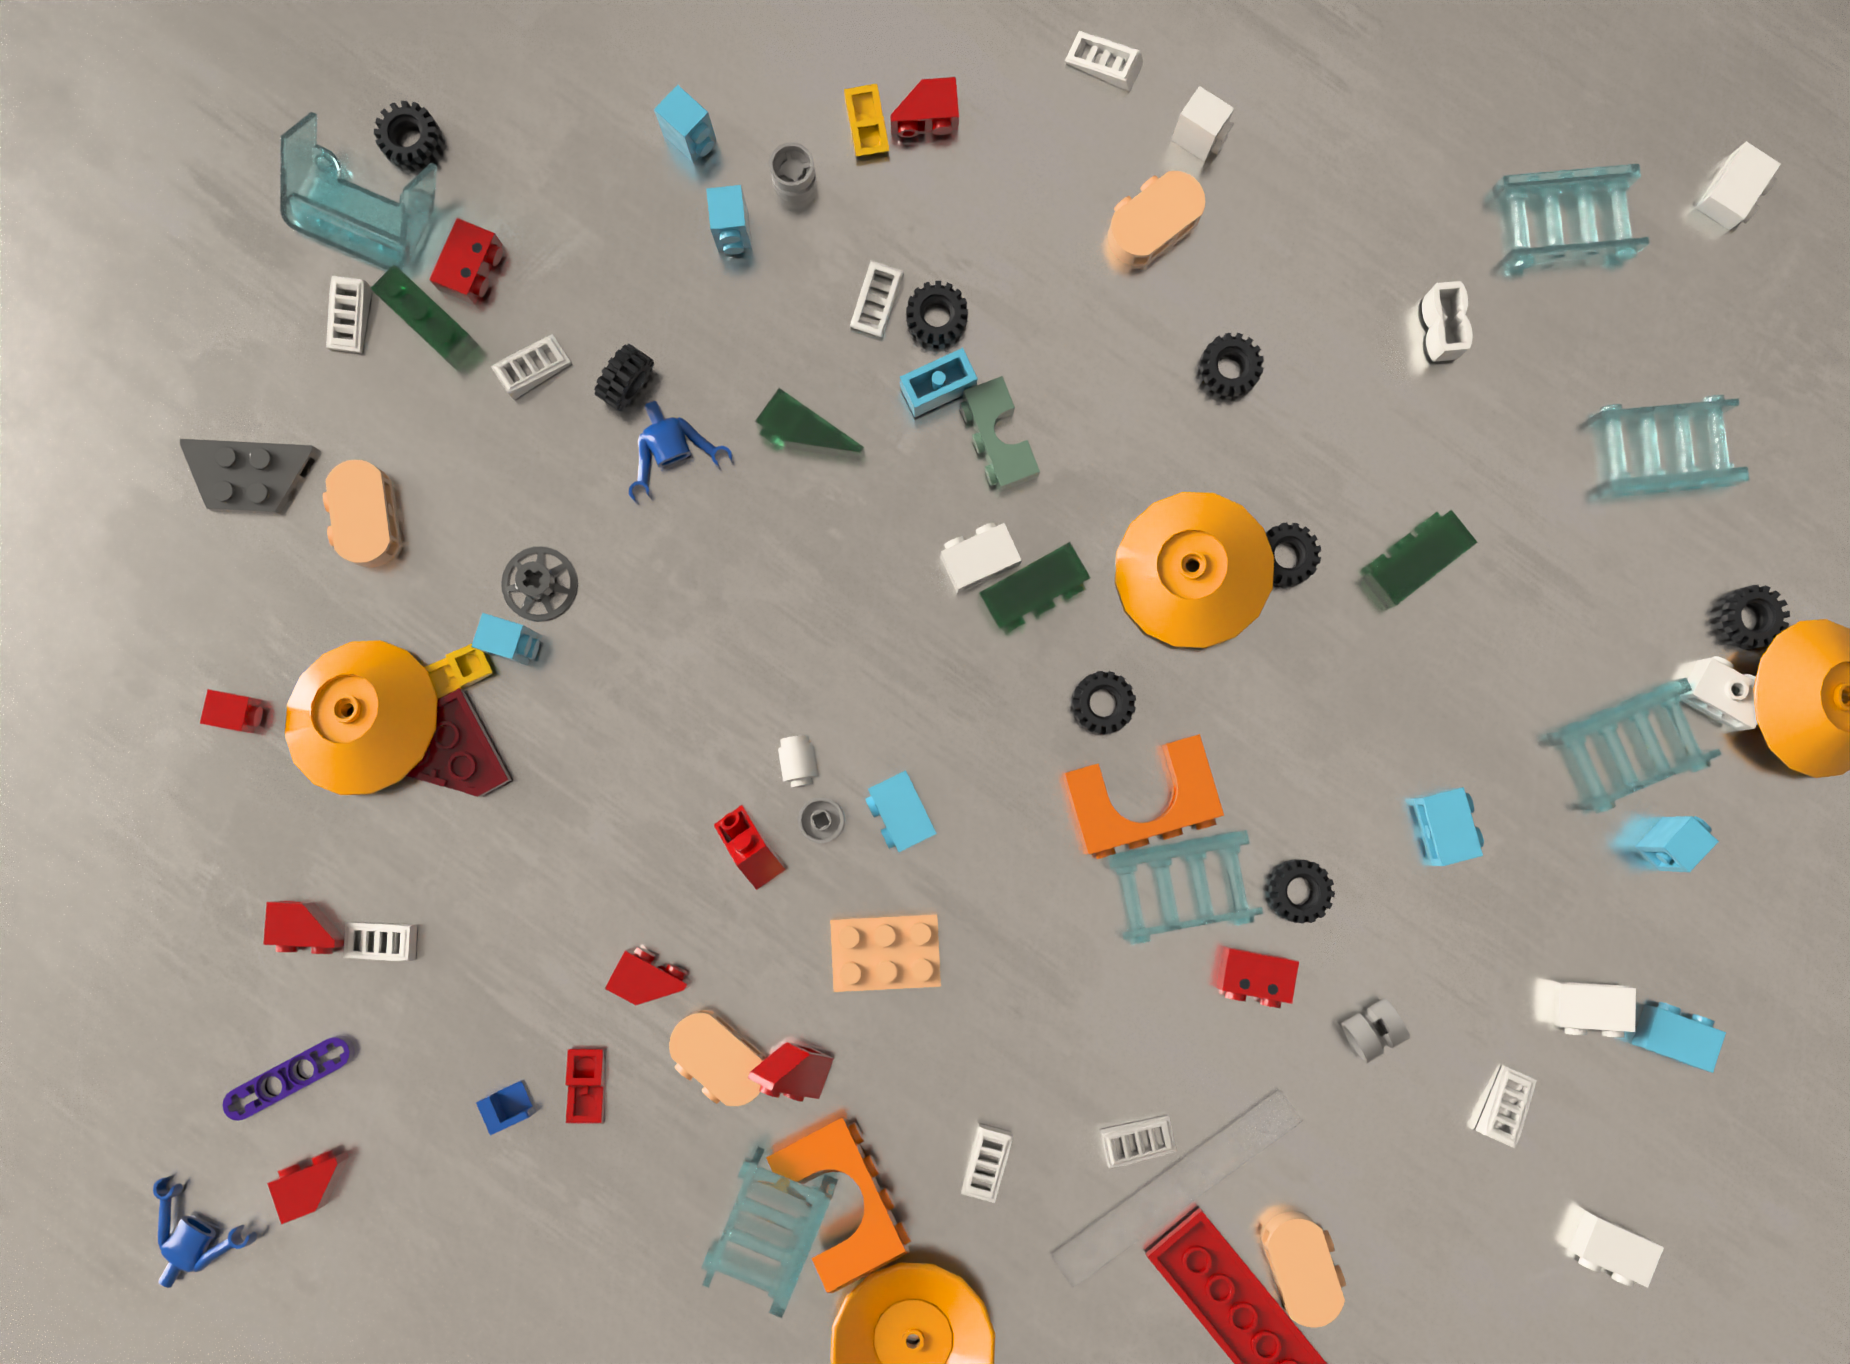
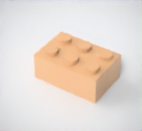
M937 913L842 917L830 920L834 992L941 987Z

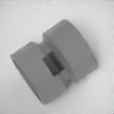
M795 142L785 143L777 147L769 161L770 173L776 193L783 200L792 203L808 199L814 192L817 184L814 160L810 151L803 145Z
M824 797L813 798L806 802L799 812V829L804 837L811 842L820 844L832 842L841 835L845 828V812L832 799Z
M1385 998L1368 1007L1367 1015L1364 1016L1357 1013L1341 1023L1350 1044L1365 1063H1369L1384 1054L1385 1046L1394 1048L1410 1039L1409 1032L1400 1015ZM1375 1021L1384 1034L1381 1037L1372 1024Z

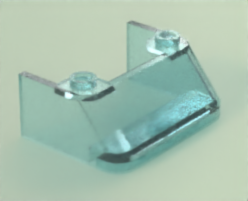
M310 112L281 135L280 213L284 222L297 232L391 272L401 271L411 261L433 214L437 165L430 163L403 188L399 203L341 178V164L336 155L329 149L317 144V114Z

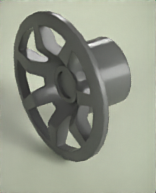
M543 546L531 547L517 553L506 565L501 581L502 593L507 605L520 617L533 621H545L557 617L569 607L576 594L577 577L571 562L559 551ZM538 554L536 562L531 561L523 565L519 563L521 559L528 555ZM544 554L555 556L562 564L548 569L545 567ZM516 567L518 569L515 575L516 584L509 586V576L512 569ZM565 569L568 570L570 576L569 589L556 584L554 579ZM510 592H522L526 595L521 609L513 602ZM551 592L567 594L563 604L553 610L549 597ZM535 599H540L548 613L535 615L527 612L534 604Z

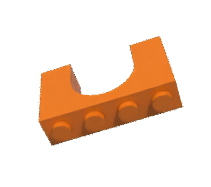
M1200 734L1162 745L1172 779L1173 793L1167 809L1159 817L1149 822L1138 823L1130 821L1114 809L1108 797L1099 763L1062 774L1085 854L1090 855L1094 853L1095 858L1100 859L1116 854L1114 847L1128 844L1129 850L1150 844L1148 837L1161 834L1163 840L1183 835L1182 828L1195 824L1196 830L1217 825L1215 818L1224 816Z
M843 1117L766 1157L781 1191L789 1193L823 1174L840 1172L849 1175L857 1183L863 1194L864 1215L856 1232L847 1240L811 1258L827 1293H835L910 1253L907 1244L911 1242V1237L902 1221L896 1223L891 1212L892 1209L896 1208L887 1188L880 1189L875 1178L880 1175L874 1159L871 1155L865 1157L860 1146L864 1142L862 1133L855 1122L850 1124Z

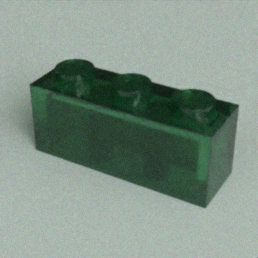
M395 264L370 288L454 369L478 346L477 342Z
M1452 509L1443 515L1436 511L1421 523L1424 529L1420 533L1413 536L1409 532L1394 544L1397 550L1389 557L1382 553L1367 565L1370 571L1362 579L1387 610L1397 606L1478 543Z
M1068 542L979 592L978 599L997 632L999 633L1006 629L1009 634L1026 624L1025 617L1034 612L1040 617L1056 607L1054 601L1066 595L1068 600L1086 591L1087 589L1084 584L1088 583L1091 577L1072 544Z

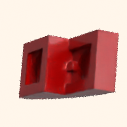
M568 1049L565 1083L568 1086L566 1123L604 1124V1050Z

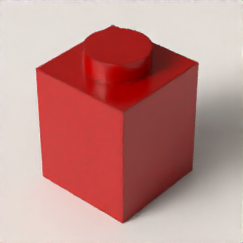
M207 689L200 724L254 733L255 727L259 726L263 715V710L260 706L261 699Z

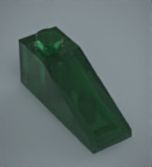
M780 388L755 420L757 428L760 430L758 435L774 447L779 443L787 449L860 460L865 455L864 447Z

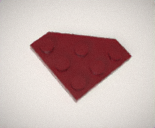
M458 688L438 699L436 731L423 759L406 776L476 797H482L511 781L464 690Z

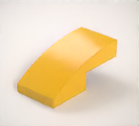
M871 84L844 89L856 157L889 152L878 85Z
M472 644L446 654V658L424 667L429 673L438 699L458 688L465 689L493 674L483 651L471 647Z

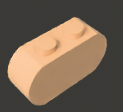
M1168 171L1160 178L1155 175L1140 188L1141 193L1133 199L1130 196L1125 197L1114 207L1115 212L1108 231V242L1111 251L1120 261L1132 266H1145L1198 225L1205 208V194L1202 186L1193 176L1181 171Z
M348 460L333 468L325 481L327 492L323 493V504L325 510L330 513L331 526L327 528L329 543L332 547L334 546V550L341 557L352 563L367 568L382 566L389 562L400 548L391 479L386 473L367 461Z
M698 1010L687 1015L676 1025L669 1042L671 1058L677 1063L675 1068L686 1079L691 1080L694 1077L704 1086L702 1092L716 1104L721 1101L726 1106H741L751 1102L759 1095L761 1085L748 1079L750 1071L767 1057L713 1010Z
M1289 1211L1274 1216L1264 1227L1261 1241L1282 1307L1292 1320L1302 1326L1311 1328L1325 1326L1337 1318L1345 1302L1341 1289L1346 1286L1345 1278L1340 1266H1334L1330 1252L1335 1251L1332 1238L1328 1230L1323 1231L1319 1225L1303 1213Z

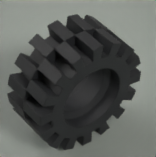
M401 101L402 107H398L395 102L390 104L392 111L389 113L384 108L380 112L384 119L376 118L375 124L379 129H374V135L377 138L375 140L377 146L386 158L397 167L400 164L405 170H409L410 165L415 170L421 169L420 162H424L426 166L431 164L428 157L431 155L436 159L439 153L435 148H441L442 142L439 137H442V134L428 110L424 107L421 108L416 102H413L412 106H410L408 101ZM406 125L417 126L420 129V138L415 144L408 147L397 144L396 134L402 127Z
M935 281V285H930V282L924 283V288L920 289L917 287L914 290L913 297L910 296L908 300L906 321L907 326H909V332L912 337L914 335L917 337V342L920 344L925 342L929 348H933V345L945 348L946 343L954 344L956 338H960L963 335L964 328L967 325V301L961 297L962 292L958 288L956 291L952 289L953 285L948 282L946 286L941 285V281ZM941 303L949 309L951 316L945 325L935 327L926 322L923 314L930 304Z
M1225 333L1222 338L1220 335L1214 338L1213 342L1209 343L1204 350L1198 365V371H1201L1199 379L1201 382L1205 381L1206 386L1204 388L1208 392L1210 390L1215 392L1213 396L1219 398L1220 395L1225 396L1224 400H1231L1232 397L1236 396V399H1238L1245 393L1248 394L1259 381L1264 369L1262 367L1264 357L1259 356L1258 353L1261 349L1258 345L1255 347L1252 345L1254 340L1250 337L1244 340L1242 339L1243 334L1237 333L1236 336H1231V333ZM1232 354L1239 357L1244 366L1242 375L1233 379L1223 376L1218 368V361L1222 356Z
M625 344L621 350L618 349L615 352L614 358H610L608 366L603 368L602 376L597 379L598 384L594 388V394L617 411H623L624 408L630 406L631 401L637 398L638 392L641 393L644 383L648 382V376L653 371L654 360L633 345Z
M1288 522L1281 523L1279 526H1274L1266 532L1274 555L1273 586L1281 585V588L1294 587L1309 579L1316 572V566L1321 561V557H1318V553L1321 552V546H1316L1315 541L1318 539L1315 534L1311 536L1308 533L1310 529L1306 526L1302 529L1298 523L1288 525ZM1287 542L1298 548L1300 560L1295 567L1284 568L1277 563L1275 549L1279 544Z
M1751 585L1736 589L1725 595L1727 599L1721 600L1718 605L1722 610L1716 611L1715 618H1722V622L1716 623L1717 629H1725L1726 632L1721 634L1723 639L1731 638L1732 640L1729 644L1734 647L1741 645L1740 649H1755L1770 645L1776 635L1781 633V630L1789 627V623L1783 620L1790 617V611H1782V607L1788 604L1785 599L1777 600L1781 595L1778 591L1769 592L1771 587L1766 585L1761 587L1759 585ZM1748 604L1756 605L1763 614V624L1758 630L1748 629L1742 621V610Z
M1097 671L1090 674L1078 684L1073 692V698L1071 699L1073 716L1078 720L1077 723L1081 727L1086 728V731L1090 733L1105 735L1117 732L1130 722L1132 714L1135 713L1136 707L1134 704L1136 696L1133 695V687L1131 684H1127L1123 676L1115 675V672ZM1108 690L1115 696L1117 706L1111 715L1103 717L1092 711L1090 699L1094 692Z
M1295 859L1283 862L1279 865L1278 869L1272 871L1271 874L1273 876L1271 880L1268 879L1267 881L1269 891H1266V895L1271 901L1269 905L1272 909L1276 910V914L1281 918L1301 924L1306 922L1312 923L1318 917H1324L1326 909H1331L1333 904L1330 903L1331 897L1335 898V891L1331 889L1334 883L1332 879L1328 878L1327 875L1329 873L1325 869L1320 868L1319 864L1308 860ZM1299 877L1307 879L1313 887L1312 898L1304 905L1294 904L1287 894L1290 882Z

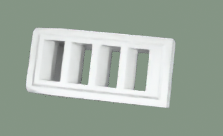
M1082 31L1078 32L1065 60L1066 64L1127 91L1132 89L1143 65L1140 50ZM1089 45L1091 49L1086 60L1082 59L1081 56L1086 46ZM1099 51H1102L1103 54L1099 63H1094ZM1113 56L1116 59L1112 68H1109L1107 66ZM1126 62V66H1125L1123 72H1121V69H1122L1124 63Z
M872 260L870 261L850 327L883 337L904 271ZM875 274L893 279L892 285L889 286L875 281ZM873 287L888 292V298L885 299L870 294V288ZM866 300L884 305L883 312L865 307ZM862 313L881 319L879 326L860 320Z
M332 276L329 293L327 349L362 354L372 287L365 280ZM345 291L355 292L356 297L346 296ZM343 305L356 306L355 311L342 310ZM340 320H354L355 324L354 326L340 324ZM338 333L354 334V339L338 338Z
M551 334L492 365L491 368L507 393L515 400L572 363L554 335ZM548 347L558 360L552 364L544 353V350ZM536 355H538L545 366L540 370L532 360ZM525 362L532 371V374L526 376L520 367ZM512 370L516 372L520 379L515 383L508 374Z
M345 922L343 958L413 961L416 959L417 925ZM355 930L362 931L360 951L354 950ZM369 931H374L373 951H368ZM382 932H387L386 952L381 951ZM395 932L400 933L399 952H394Z
M1502 1065L1476 1131L1516 1148L1537 1080ZM1508 1079L1523 1085L1522 1091L1519 1092L1506 1086ZM1504 1093L1518 1098L1516 1105L1503 1100ZM1500 1106L1513 1112L1511 1118L1498 1113ZM1496 1120L1507 1125L1505 1132L1494 1127Z
M1169 1115L1100 1130L1109 1169L1177 1152ZM1160 1126L1165 1143L1162 1146H1158L1154 1129ZM1146 1130L1148 1131L1151 1148L1148 1149L1144 1148L1141 1134L1142 1131ZM1134 1134L1138 1151L1131 1152L1128 1135ZM1121 1137L1124 1154L1117 1155L1114 1139Z
M978 1123L960 1194L995 1203L1014 1137L1012 1132ZM983 1139L1002 1144L1001 1150L983 1146ZM979 1153L998 1157L997 1164L978 1159ZM978 1166L995 1171L994 1177L974 1172L975 1167ZM972 1179L991 1184L990 1191L970 1186Z

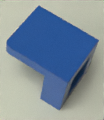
M518 1081L476 1102L490 1136L531 1117L537 1112L524 1081Z

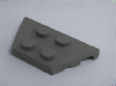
M180 439L179 443L206 509L211 511L280 514L288 501L289 493L296 488L302 478L300 473L309 458H314L317 452V448L312 445Z

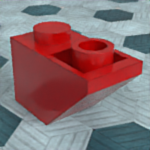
M956 77L922 79L890 115L891 135L898 134L900 137L909 138L922 132L946 135L951 133L952 130H958L959 109Z
M743 805L728 813L714 824L736 866L756 890L786 870L774 849Z
M278 900L266 903L263 945H276V952H298V946L311 947L312 954H333V948L344 946V936L314 902Z
M637 946L635 950L630 948L624 951L604 989L634 1005H639L684 991L690 986L692 981L685 978L687 972L671 963H668L665 967L654 961L656 955Z
M786 1042L751 1070L748 1079L761 1085L760 1092L772 1097L779 1098L780 1094L783 1093L784 1096L803 1102L804 1097L819 1099L834 1058L810 1046Z
M329 1150L312 1157L313 1164L301 1168L298 1162L277 1171L279 1177L267 1184L281 1225L313 1213L327 1205L349 1159L347 1151L334 1155L333 1150Z

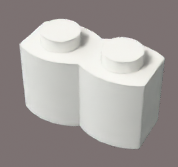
M1461 281L1436 283L1424 296L1422 314L1429 328L1426 346L1433 362L1456 360L1471 347L1473 338L1472 327L1465 315L1468 308V295Z

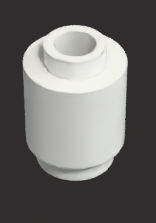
M808 735L781 739V748L778 751L783 782H791V788L811 785V778L817 777L818 773L813 743H809Z

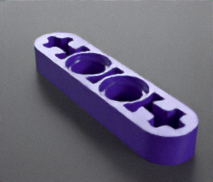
M345 1036L331 1037L228 1092L223 1099L222 1107L224 1113L232 1120H244L343 1068L354 1058L355 1047L353 1042ZM332 1044L335 1047H343L344 1052L340 1054V1059L336 1057L324 1063L320 1059L321 1056L332 1052ZM302 1059L310 1061L313 1065L314 1071L309 1079H303L297 1074L296 1067ZM270 1076L276 1077L281 1081L282 1090L277 1096H271L265 1090V1082ZM253 1093L256 1094L258 1099L244 1106L245 1110L243 1108L237 1110L235 1103L239 1101V1098L247 1097Z

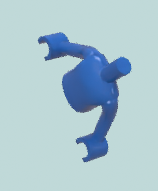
M649 402L644 407L652 425L644 429L643 433L639 435L638 481L632 483L629 487V496L635 503H638L635 493L640 488L646 490L649 498L652 496V492L647 486L650 450L655 457L658 467L671 465L691 455L684 433L689 440L712 457L715 466L720 468V465L717 462V457L720 454H728L732 463L734 461L733 454L726 446L715 447L683 418L671 417L664 419L658 402Z
M170 1176L157 1180L153 1186L154 1196L160 1199L158 1245L162 1256L169 1262L159 1279V1284L167 1288L173 1286L181 1270L185 1272H200L230 1249H241L253 1244L257 1239L256 1232L250 1233L245 1240L241 1238V1231L245 1227L243 1224L233 1228L226 1240L207 1251L216 1232L208 1224L192 1216L182 1217L171 1235V1202L173 1197L178 1196L182 1192L183 1185L181 1183L176 1184L168 1191L167 1182L170 1180Z

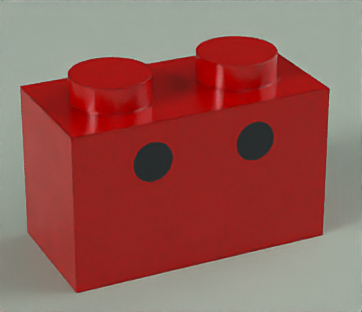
M456 218L429 280L439 291L476 305L478 298L483 297L488 289V276L492 267L497 266L501 260L503 244L495 233Z
M1223 946L1216 988L1226 991L1225 998L1246 1002L1247 996L1260 998L1259 1004L1281 1008L1282 1002L1290 1004L1293 1002L1299 961Z

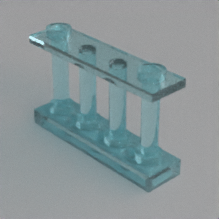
M1628 164L1503 176L1492 188L1494 201L1506 200L1511 206L1516 249H1512L1501 260L1502 267L1514 266L1515 269L1522 270L1534 267L1536 263L1613 256L1616 257V260L1622 261L1637 257V253L1650 243L1649 237H1631L1626 191L1641 177L1640 165ZM1607 191L1612 196L1617 240L1598 241L1592 195L1595 192ZM1574 194V197L1578 198L1583 243L1564 244L1558 200L1561 195ZM1540 197V200L1544 201L1550 246L1530 248L1525 200L1528 198Z
M1713 395L1702 398V402L1629 409H1622V404L1601 407L1599 413L1589 418V426L1606 424L1612 474L1609 475V480L1597 485L1598 499L1735 487L1749 481L1748 467L1734 468L1733 463L1729 462L1723 413L1739 406V398L1725 400L1724 395ZM1708 415L1714 465L1711 466V470L1699 471V466H1695L1689 416ZM1674 418L1680 468L1677 469V473L1665 474V469H1661L1655 419ZM1640 421L1646 466L1643 476L1631 477V472L1626 470L1621 431L1622 422Z
M1686 677L1668 681L1546 733L1552 746L1565 745L1567 749L1571 748L1592 795V798L1578 803L1581 810H1594L1596 814L1605 812L1616 807L1615 800L1687 769L1694 773L1711 766V759L1722 755L1719 748L1701 751L1679 703L1682 701L1680 695L1692 690ZM1660 704L1661 709L1666 708L1687 755L1686 758L1669 764L1648 718L1650 715L1649 708ZM1626 718L1630 722L1634 721L1656 769L1639 778L1616 731L1619 728L1617 722ZM1597 731L1598 736H1603L1624 782L1623 785L1609 791L1605 790L1584 744L1587 742L1585 736Z
M1247 830L1232 831L1107 855L1105 857L1107 869H1116L1117 875L1121 874L1131 929L1120 930V938L1124 940L1129 939L1132 945L1151 941L1150 935L1229 920H1233L1234 925L1255 922L1254 916L1263 914V909L1260 906L1248 907L1238 853L1241 852L1240 846L1250 844ZM1219 850L1220 856L1224 855L1234 910L1213 912L1203 860L1207 858L1206 852ZM1185 856L1186 862H1190L1200 916L1179 920L1169 865H1172L1171 858ZM1150 862L1151 868H1155L1165 922L1145 926L1134 872L1138 871V864Z
M758 1147L753 1159L745 1157L737 1178L744 1181L717 1249L709 1248L701 1267V1269L707 1271L702 1285L709 1288L716 1271L769 1292L768 1297L773 1298L769 1313L782 1318L828 1209L838 1179L825 1174L820 1187L812 1185V1188L758 1166L765 1150ZM752 1180L805 1201V1206L811 1208L808 1216L800 1215L797 1218L746 1197ZM740 1210L793 1232L792 1236L798 1238L795 1248L789 1245L787 1248H784L734 1227ZM727 1242H733L781 1262L780 1267L785 1268L783 1277L776 1275L775 1278H772L722 1257Z

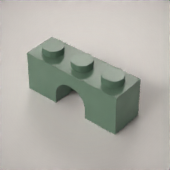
M1003 376L964 390V401L959 403L965 421H972L976 433L972 434V439L978 454L984 452L989 464L984 466L990 485L996 484L1001 493L1038 479L1040 470L1028 440L1017 444H1006L995 434L994 427L1005 418L1013 416L1015 410Z

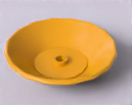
M1181 492L1154 502L1130 523L1117 550L1115 583L1125 611L1146 634L1174 647L1207 648L1236 638L1260 616L1273 589L1274 555L1264 528L1242 505L1216 493ZM1195 560L1200 564L1196 572H1189L1186 569L1189 561Z
M1827 619L1799 621L1776 635L1760 659L1753 688L1756 720L1769 749L1790 769L1813 778L1843 775L1850 770V629Z
M381 640L352 641L324 653L300 676L287 703L285 738L293 762L314 785L336 794L364 795L380 791L400 782L423 759L436 731L438 698L428 671L409 651ZM353 706L354 712L351 716L347 717L348 709Z
M900 1262L869 1274L845 1297L832 1325L830 1359L832 1364H994L995 1331L984 1301L962 1277L931 1263ZM911 1334H915L920 1338L919 1342L915 1345L909 1344L906 1340Z

